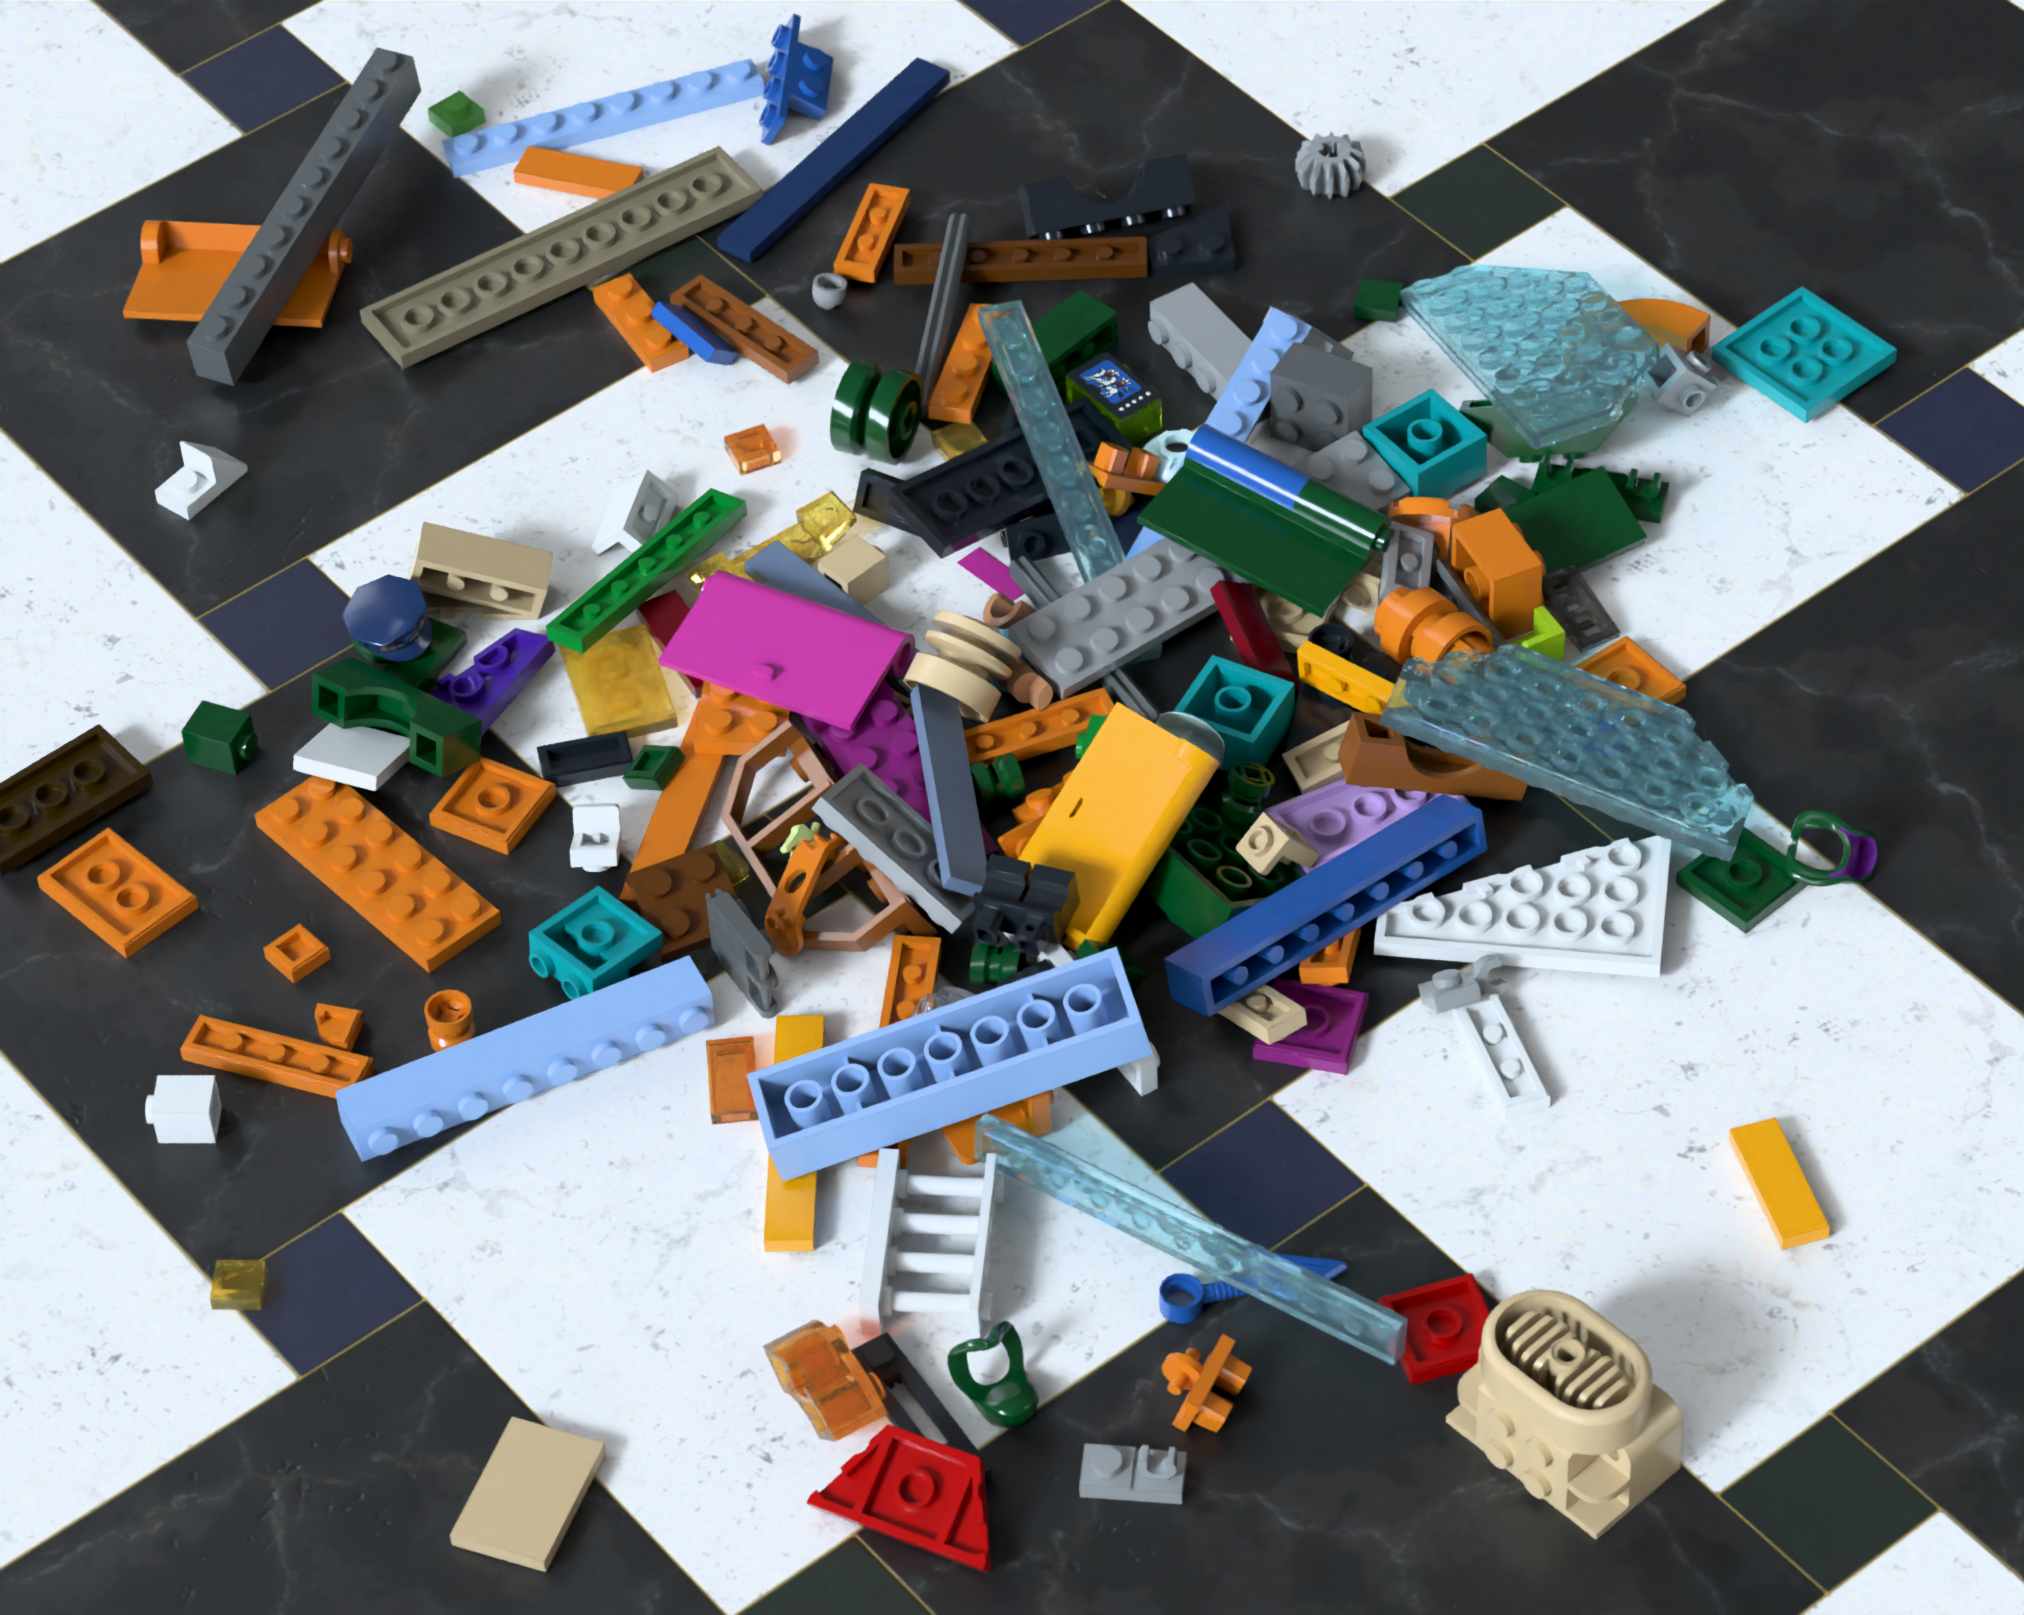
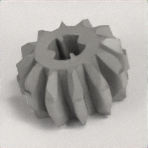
M1331 131L1329 136L1323 137L1319 134H1314L1312 141H1302L1301 149L1297 152V158L1295 159V171L1301 183V188L1311 189L1313 197L1320 194H1327L1329 199L1334 194L1347 197L1349 190L1359 189L1360 182L1366 172V159L1364 158L1360 142L1350 141L1348 134L1340 137L1334 136Z

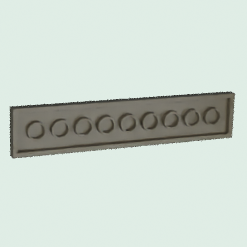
M717 146L360 310L361 321L404 369L739 214L757 202L763 196V190L720 146Z

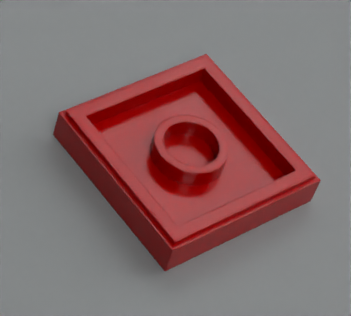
M1473 1273L1378 1298V1311L1411 1385L1469 1370L1479 1362L1482 1331L1491 1312Z

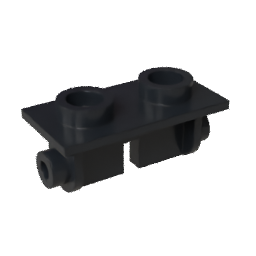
M1089 504L1004 526L1005 530L1000 531L1002 545L1004 548L1008 547L1010 563L1013 560H1018L1021 556H1026L1034 562L1096 546Z

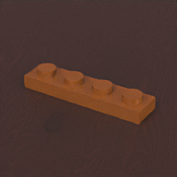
M701 274L670 295L671 304L684 307L729 346L788 385L819 364L818 350Z

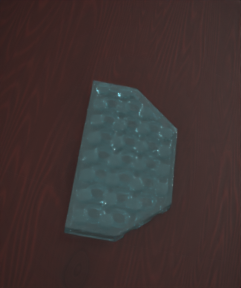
M1490 265L1461 266L1455 268L1449 274L1434 279L1419 280L1411 287L1399 291L1401 294V306L1534 450L1616 423L1623 413L1622 404L1625 399H1632L1645 381L1644 372L1647 367H1654L1660 359L1658 342L1588 272Z
M1517 644L1501 645L1497 653L1481 655L1477 649L1446 653L1443 661L1427 663L1423 657L1407 659L1379 721V724L1391 728L1401 735L1419 739L1436 746L1444 752L1457 754L1477 762L1487 769L1500 771L1520 779L1530 786L1543 788L1566 797L1573 803L1586 805L1609 814L1616 820L1629 822L1652 831L1664 839H1672L1695 848L1707 856L1718 857L1728 862L1731 861L1754 798V795L1745 784L1737 785L1727 773L1730 765L1712 742H1702L1693 729L1696 722L1687 711Z

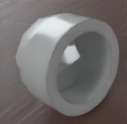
M822 273L815 276L812 287L815 303L826 310L841 305L846 295V280L833 273Z

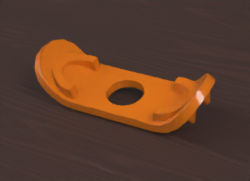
M830 833V839L814 834V840L800 841V844L791 855L765 915V931L770 936L775 951L782 956L792 957L803 949L802 927L806 920L803 915L804 908L826 859H833L838 846L848 845V841L836 833ZM806 873L802 886L795 892L789 893L793 880L798 875Z

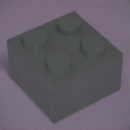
M1294 341L1270 373L1271 437L1313 452L1320 451L1355 430L1363 437V426L1372 422V367Z

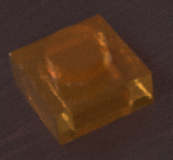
M764 424L724 436L725 450L740 476L781 463L780 450Z

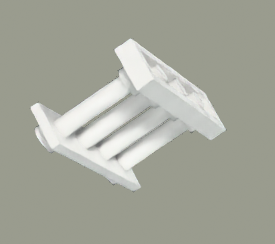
M879 1148L858 1301L861 1335H881L883 1317L892 1316L893 1311L969 1315L970 1339L981 1338L983 1320L991 1321L993 1312V1291L986 1290L996 1204L1005 1203L1007 1176L1006 1174L998 1173L996 1153H987L984 1178L911 1175L908 1169H901L899 1149ZM908 1194L981 1197L979 1216L904 1213V1208H898L899 1199H907ZM903 1233L977 1236L975 1255L899 1252V1247H894L893 1242L894 1237L902 1238ZM898 1272L972 1275L970 1295L894 1291L893 1286H888L889 1276L897 1277Z

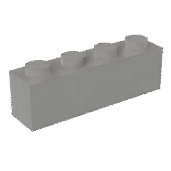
M1193 282L1150 302L1148 330L1154 342L1158 345L1162 344L1173 356L1176 364L1182 369L1185 368L1196 379L1201 390L1205 393L1209 392L1218 401L1251 346L1252 341ZM1271 401L1258 424L1271 418Z

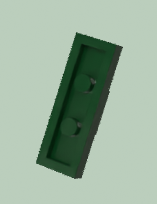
M1545 455L1542 462L1539 463L1531 491L1539 495L1594 469L1585 467L1582 469L1575 468V462L1570 458L1567 459L1566 466L1551 464V455ZM1633 468L1629 476L1623 473L1606 471L1636 520L1661 523L1669 495V482H1662V475L1655 472L1653 480L1637 478L1638 470Z

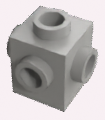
M1669 342L1639 372V375L1652 392L1651 397L1661 408L1668 412L1674 409L1688 417L1718 387L1708 372L1711 369V365L1701 354L1694 350L1687 353Z

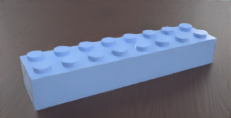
M1117 947L763 1068L747 1074L767 1149L782 1182L1153 1055V1051Z

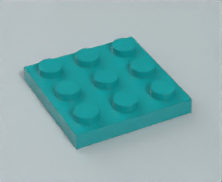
M1801 286L1713 345L1711 359L1795 417L1807 423L1895 363L1897 349Z

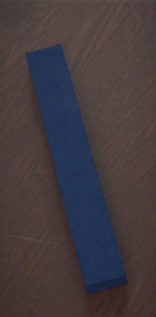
M919 57L915 58L717 237L718 248L752 263L951 82L950 71Z

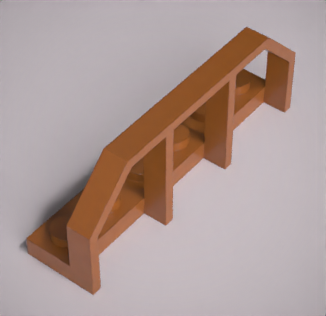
M789 720L785 721L737 760L721 815L723 822L771 898H773L779 884L762 857L788 838L793 826L805 824L817 814L811 808L825 792L839 781L821 751ZM789 747L794 755V758L789 761L790 765L805 783L810 780L814 787L808 791L807 795L750 839L741 823L756 772ZM850 843L836 853L833 859H829L824 863L807 904L857 866L863 873L866 871L870 872L872 878L867 881V884L882 903L888 901L890 905L854 933L808 931L804 925L802 927L803 945L809 950L866 952L895 928H898L902 934H906L910 930L915 936L932 937L938 932L924 909L910 896L900 892L894 886L892 880L874 864L864 860L859 855L857 849ZM805 878L789 890V893L798 890L804 883Z

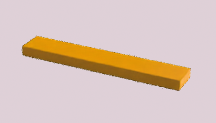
M824 1015L776 1016L774 1065L824 1048ZM770 1154L768 1156L764 1226L765 1252L814 1251L818 1170L782 1182Z

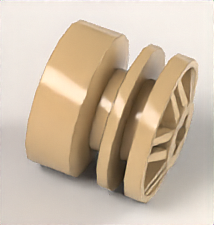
M938 610L932 624L941 632L928 630L924 640L933 649L938 651L939 654L935 656L917 652L903 682L912 690L918 683L942 691L958 699L961 716L987 723L1001 693L986 679L991 677L999 680H1009L1012 671L1003 662L1016 664L1022 654V650L1004 637L1001 632L978 619L946 610Z

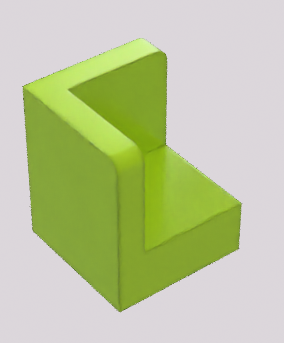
M1543 605L1534 608L1533 632L1510 641L1508 644L1534 680L1538 681L1564 670L1565 631Z

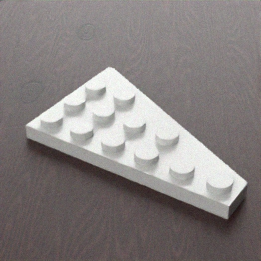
M1660 828L1659 835L1630 843L1627 837L1613 841L1605 847L1595 846L1561 856L1560 863L1533 870L1531 865L1516 868L1508 874L1498 873L1463 883V890L1439 897H1434L1433 893L1430 892L1417 896L1414 900L1400 902L1377 917L1374 955L1476 963L1482 956L1492 954L1501 958L1503 965L1660 978L1672 828Z

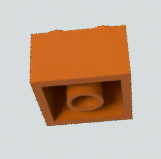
M1501 508L1453 524L1451 566L1505 640L1533 631L1534 608L1545 605L1542 593V577L1546 574V567L1540 553L1536 550L1532 551L1524 540L1519 525L1516 522L1511 523Z

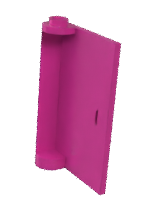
M718 570L713 576H708L704 581L699 598L658 661L660 666L852 731L886 674L901 677L907 671L915 650V637L901 630L723 570Z

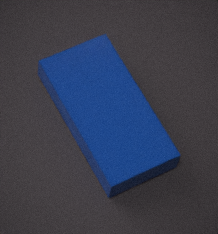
M658 301L651 312L655 320L706 362L727 366L732 364L738 354L737 351L681 305Z

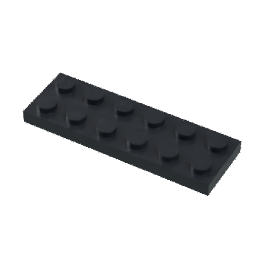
M1085 396L889 488L886 501L942 559L1005 529V525L1019 522L1098 484L1099 482L1096 477L1084 476L1077 473L1081 460L1095 461L1101 442L1113 443L1129 451L1124 468L1127 466L1134 446Z

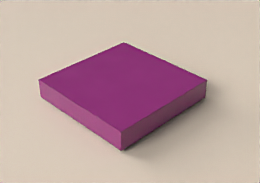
M1275 977L1272 988L1305 1008L1307 1025L1271 1045L1256 1037L1253 1046V1059L1347 1075L1368 1007V993L1319 984H1301V981Z

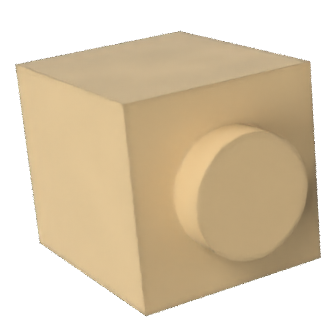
M855 535L817 562L820 574L862 606L889 588L887 556L878 546L870 545L858 535Z

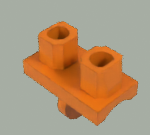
M1101 442L1095 461L1081 460L1077 473L1096 477L1099 485L1102 486L1095 491V499L1099 501L1101 510L1106 515L1120 516L1135 502V496L1131 492L1156 496L1165 486L1164 483L1154 479L1160 460L1159 456L1148 450L1133 447L1127 466L1124 468L1129 451L1113 443Z
M1222 1333L1214 1350L1208 1355L1203 1366L1198 1362L1201 1354L1194 1348H1188L1185 1354L1171 1353L1166 1357L1162 1364V1372L1170 1381L1167 1390L1174 1395H1180L1183 1389L1190 1390L1172 1423L1173 1426L1185 1432L1193 1421L1217 1433L1233 1403L1210 1391L1212 1385L1214 1384L1236 1397L1252 1370V1367L1230 1353L1235 1340Z

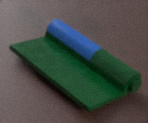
M1207 423L1202 424L1193 435L1186 450L1183 466L1137 518V523L1321 619L1376 553L1380 552L1383 554L1387 550L1389 542L1395 534V530L1390 528L1392 521L1390 517Z

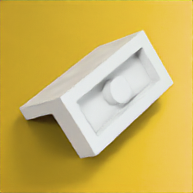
M646 469L614 492L591 549L599 555L619 542L634 553L669 523L679 494Z

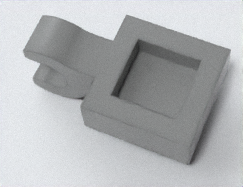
M1492 954L1482 956L1476 961L1472 971L1468 974L1457 969H1448L1435 973L1431 981L1418 984L1421 1002L1439 1014L1482 1000L1481 995L1499 994L1508 988L1507 982L1501 978L1492 981L1487 979L1488 972L1492 968L1503 965L1502 959Z

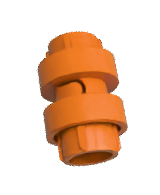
M1401 587L1389 593L1379 605L1374 618V630L1380 636V645L1383 653L1386 656L1392 657L1409 671L1414 672L1419 680L1436 693L1445 697L1454 696L1459 693L1465 697H1473L1480 694L1491 684L1497 674L1500 659L1498 650L1493 647V637L1490 630L1469 614L1459 612L1454 603L1435 589L1422 587L1411 590L1407 587Z

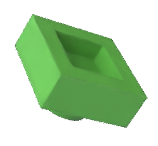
M460 90L427 108L429 121L450 138L465 134L486 122L484 109Z

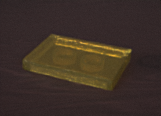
M646 624L609 632L583 654L559 644L560 656L587 737L626 730L629 739L678 727L677 715Z

